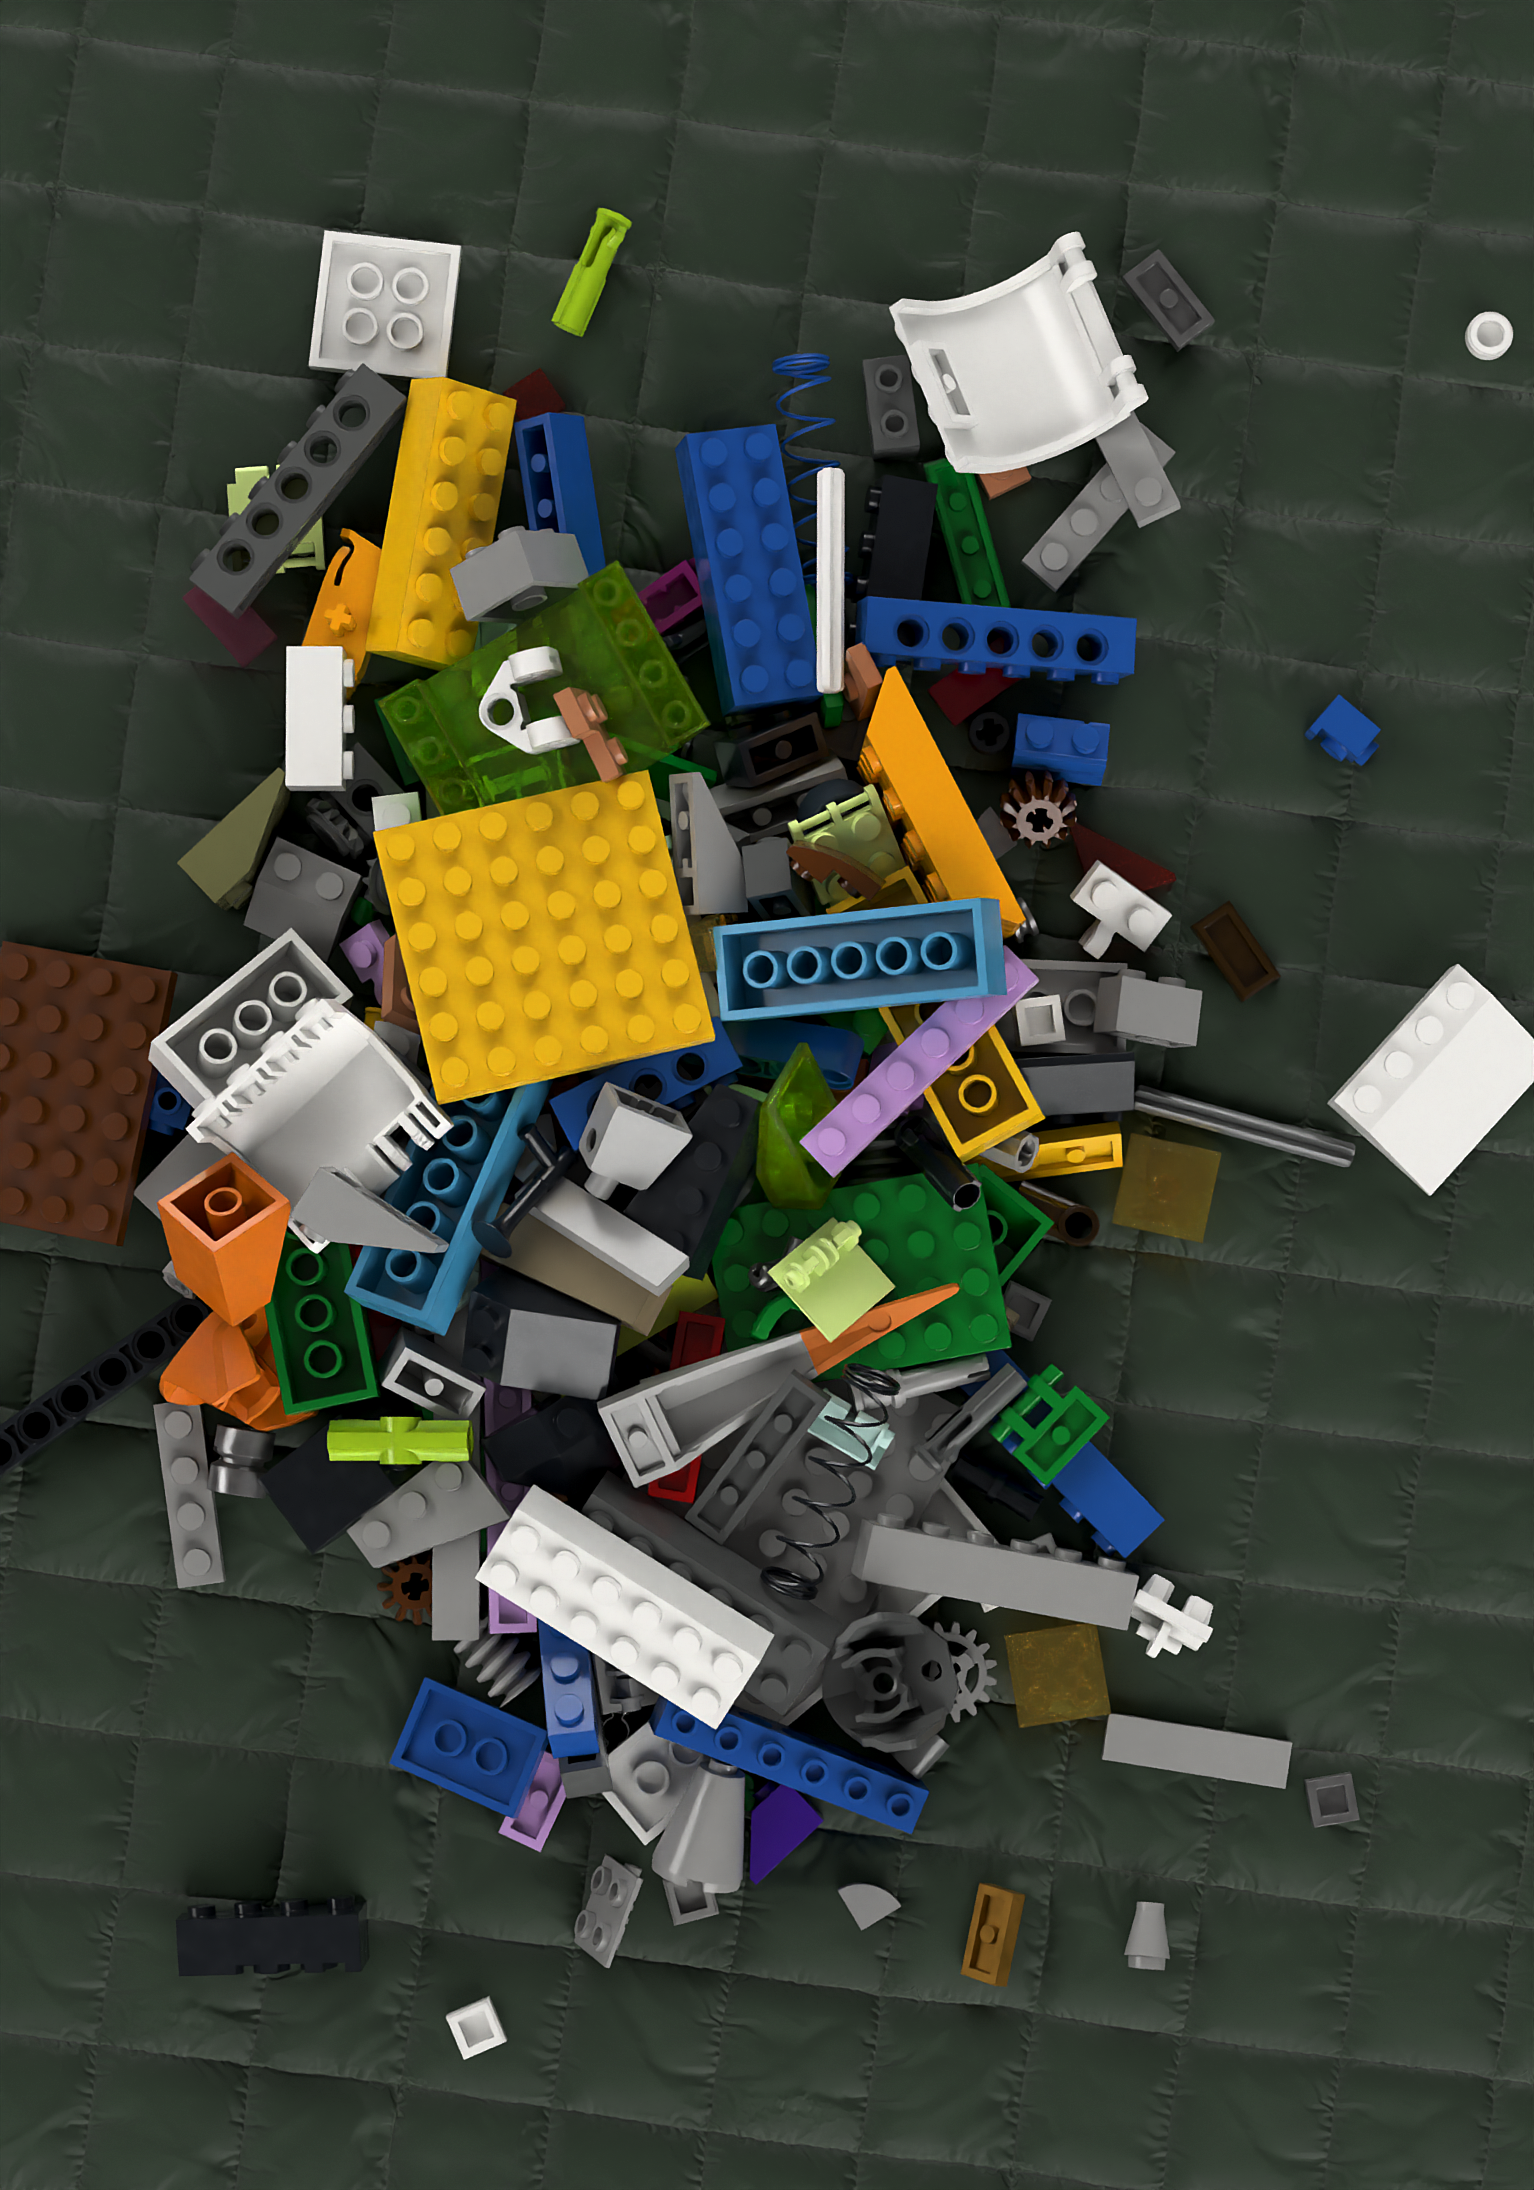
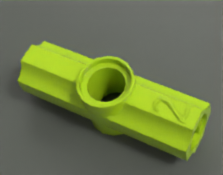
M380 1417V1420L338 1419L330 1420L327 1432V1449L330 1461H380V1464H422V1461L464 1462L472 1461L474 1431L472 1420H422V1417Z

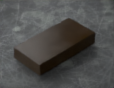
M1230 900L1190 927L1241 1003L1281 977Z

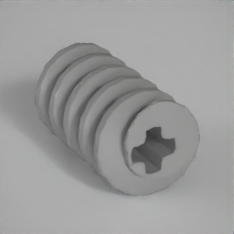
M488 1608L480 1610V1640H459L453 1650L457 1654L471 1650L472 1653L465 1663L466 1667L471 1668L482 1664L483 1669L476 1680L479 1683L491 1679L495 1681L488 1695L492 1698L505 1694L506 1698L501 1704V1708L531 1685L542 1672V1668L540 1665L525 1669L524 1666L531 1654L528 1650L516 1654L513 1653L520 1641L516 1635L502 1639L501 1637L504 1633L489 1634Z

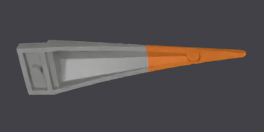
M949 1283L872 1307L831 1343L816 1326H812L642 1379L639 1385L598 1401V1411L634 1488L678 1471L714 1444L760 1414L794 1369L808 1380H812L888 1332L956 1294L960 1289L959 1284Z

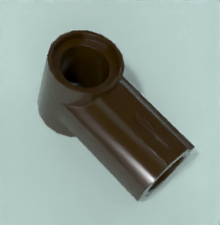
M1023 1179L1018 1193L1055 1222L1046 1234L1074 1247L1086 1246L1093 1242L1098 1235L1100 1224L1098 1216L1091 1208L1080 1205ZM1074 1213L1085 1214L1092 1223L1091 1233L1084 1239L1072 1238L1065 1229L1067 1218Z

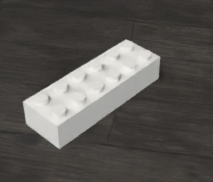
M534 1484L517 1507L475 1577L476 1580L715 1730L759 1665L774 1637V1634Z

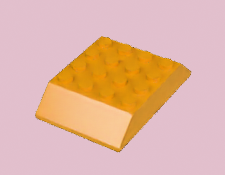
M893 666L886 671L859 755L860 761L857 762V774L864 787L870 784L874 785L892 831L896 830L902 842L900 844L902 856L912 872L917 871L923 883L921 888L929 903L972 898L999 899L1002 938L1004 941L1014 935L1026 918L896 666Z

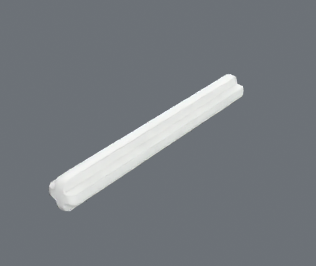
M832 467L823 468L817 474V689L825 694H836L844 689L845 474L842 469Z

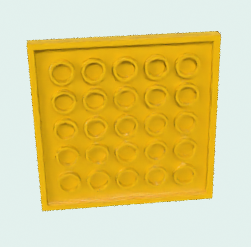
M648 770L622 775L607 783L599 780L373 832L437 1105L715 1041L716 1036Z

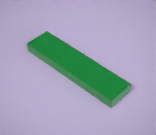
M947 458L923 464L927 482L938 484L935 512L961 604L1011 608L974 473L955 472L954 467ZM990 631L987 637L994 636L999 633L995 631Z

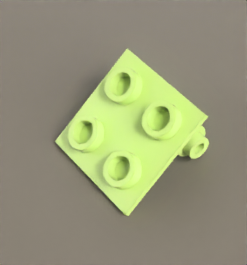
M834 1217L767 1272L830 1343L896 1287L858 1245V1237L862 1233L858 1224L852 1220L846 1223H838Z

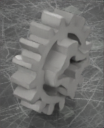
M937 1621L934 1622V1631L946 1641L957 1642L966 1647L957 1653L950 1652L953 1664L957 1663L959 1665L955 1669L960 1690L950 1712L954 1722L957 1723L960 1722V1710L966 1708L974 1716L977 1714L974 1705L977 1699L989 1702L990 1697L983 1689L985 1685H996L997 1679L988 1675L987 1669L995 1667L997 1662L994 1658L983 1657V1654L990 1648V1645L987 1641L977 1645L973 1642L977 1634L975 1629L971 1628L965 1635L960 1634L958 1622L953 1621L950 1630L943 1631L941 1624ZM931 1661L924 1676L935 1679L934 1677L940 1673L937 1666L938 1663ZM977 1663V1680L973 1689L969 1691L965 1685L967 1670Z

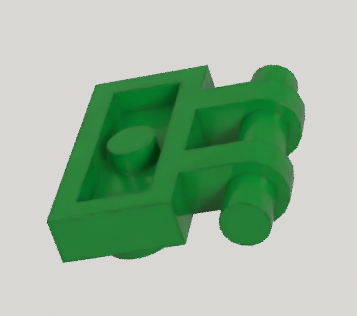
M1052 1363L1039 1376L1034 1374L1026 1382L1028 1388L1011 1406L1006 1405L997 1413L1000 1418L988 1430L1000 1443L1013 1430L1024 1440L1011 1454L1046 1486L1110 1418L1076 1385L1063 1398L1058 1395L1053 1388L1065 1375ZM1043 1400L1052 1410L1033 1429L1024 1419Z

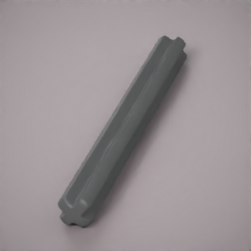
M1143 1085L1137 1086L1134 1090V1109L1341 1167H1349L1355 1155V1145L1350 1142Z

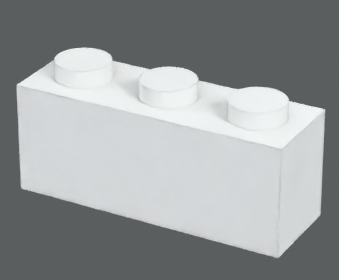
M286 646L285 786L290 791H346V779H354V752L346 751V733H354L355 729L354 705H347V687H354L355 662L354 659H347V653L342 646Z

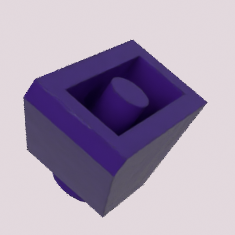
M770 1779L764 1782L752 1795L757 1801L751 1811L750 1879L755 1885L824 1821L823 1814L801 1791Z

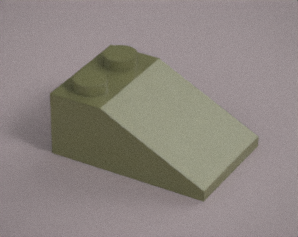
M280 767L177 862L209 898L226 912L232 906L239 910L251 900L254 892L253 886L257 882L280 828L293 792L285 786L286 774Z

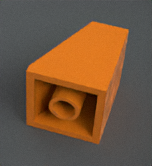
M231 1152L159 1200L157 1206L176 1277L230 1326L234 1327L271 1301L291 1204L290 1200L235 1153Z

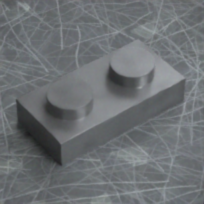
M1159 249L1122 277L1121 281L1177 352L1215 322V319Z

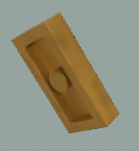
M979 1883L961 1969L962 1975L993 1986L1007 1987L1025 1894L992 1883Z

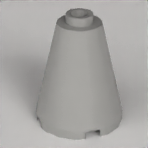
M711 1757L710 1761L700 1762L653 1852L651 1866L653 1871L662 1878L687 1887L689 1879L703 1882L702 1891L730 1893L739 1889L743 1879L745 1773L742 1770Z

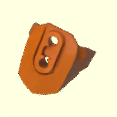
M264 1306L234 1327L230 1326L213 1311L186 1341L160 1377L159 1390L167 1402L187 1406L206 1403L240 1419L245 1424L262 1433L292 1426L316 1416L319 1412L317 1410L293 1416L285 1415Z

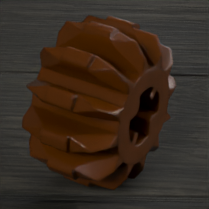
M1027 770L1025 782L1023 783L1011 778L1009 792L1001 793L999 799L1000 807L1002 808L999 813L1001 825L1004 828H1008L1009 837L1013 842L1024 838V844L1028 849L1036 841H1042V844L1049 849L1051 837L1053 836L1065 841L1067 836L1066 827L1075 826L1077 820L1076 812L1074 811L1077 806L1075 794L1068 791V783L1064 778L1053 781L1052 774L1048 770L1040 778L1035 779L1034 775Z
M433 1549L428 1553L425 1561H421V1553L411 1556L410 1563L407 1558L397 1561L396 1563L400 1570L390 1564L381 1567V1571L385 1575L393 1578V1581H382L377 1584L378 1591L393 1592V1596L385 1599L382 1602V1606L384 1609H388L398 1602L401 1607L397 1611L395 1619L400 1622L406 1617L409 1609L413 1610L414 1625L422 1624L423 1608L426 1609L428 1615L432 1618ZM414 1573L422 1574L423 1576L420 1580L423 1581L426 1578L429 1583V1588L424 1589L420 1597L411 1595L414 1591L413 1589L409 1592L406 1590L405 1582L410 1581Z

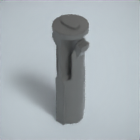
M1009 1363L1004 1365L940 1427L928 1430L923 1434L926 1438V1443L921 1446L917 1442L913 1446L914 1450L918 1453L917 1456L930 1469L940 1474L943 1471L940 1466L945 1459L946 1462L950 1461L953 1464L957 1460L960 1448L1028 1385L1026 1381Z

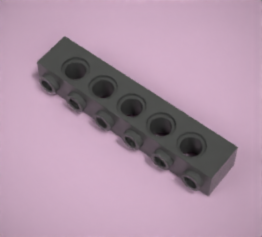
M364 363L356 371L349 369L340 378L334 389L338 394L327 407L322 404L311 414L306 423V427L309 430L298 443L293 440L283 449L277 459V463L280 466L269 479L264 476L254 485L248 495L251 502L240 515L234 512L225 521L219 531L222 538L212 550L205 548L190 567V570L194 572L189 577L192 584L237 620L406 412V396ZM351 408H361L366 412L365 420L357 427H347L342 424L343 415ZM330 443L337 447L336 456L332 461L318 463L313 459L314 451L318 446ZM302 479L308 482V490L303 497L289 499L285 496V488L290 481ZM265 515H274L279 518L277 530L270 535H260L256 532L258 520ZM239 550L248 552L250 554V562L245 569L241 571H231L228 569L227 561L232 553Z

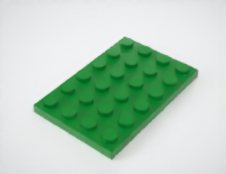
M979 1163L965 1165L982 1183ZM923 1173L736 1207L728 1219L711 1259L721 1316L726 1319L724 1333L728 1352L760 1343L749 1338V1329L752 1327L761 1309L766 1306V1303L773 1296L783 1291L782 1288L773 1292H762L756 1289L748 1279V1272L751 1266L758 1262L765 1263L781 1258L790 1235L805 1241L832 1217L838 1223H846L852 1220L858 1224L862 1232L858 1237V1245L896 1286L873 1307L949 1283H958L960 1289L956 1294L888 1332L810 1380L812 1383L841 1378L840 1376L844 1375L842 1370L845 1364L848 1363L862 1364L883 1371L1012 1347L983 1184L980 1186L981 1193L978 1201L972 1207L962 1209L960 1212L951 1208L924 1177ZM790 1309L780 1318L768 1340L815 1325L804 1313Z

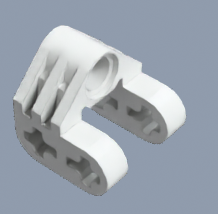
M543 646L508 656L509 660L502 663L480 703L479 717L482 724L516 747L533 755L579 743L580 739L572 737L563 716L551 717L531 723L525 695L518 691V687L563 674L558 650L549 646ZM503 700H509L514 708L513 718L509 723L499 726L493 715L495 706Z

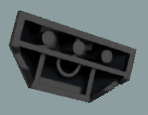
M633 1348L616 1357L610 1396L639 1385L640 1380L649 1377ZM554 1393L479 1441L503 1482L519 1484L530 1488L534 1484L544 1491L568 1497L574 1496L602 1478L607 1470L612 1471L623 1464L598 1411L597 1402L601 1400Z

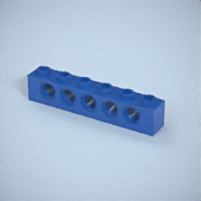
M867 596L857 602L855 645L861 642L863 645L865 644L876 667L896 666L897 660L913 662V669L922 671L941 670V664L958 665V673L979 675L985 674L986 668L1003 669L1002 676L1010 678H1029L1030 671L1047 672V680L1069 682L1074 681L1075 675L1091 676V683L1118 685L1119 678L1134 674L1137 618ZM900 623L907 624L913 629L915 641L912 647L905 646L899 641L897 629ZM945 627L954 629L959 635L960 643L956 651L947 648L943 643L942 633ZM990 631L999 633L1003 638L1004 649L1001 654L994 653L987 644V636ZM1035 634L1044 637L1048 643V653L1045 658L1038 656L1032 648V639ZM1079 638L1087 640L1092 647V657L1089 661L1083 660L1077 653L1076 644Z
M659 1695L648 1721L653 1734L909 1834H912L930 1792L922 1779L918 1780L910 1773L735 1705L731 1706L715 1730Z

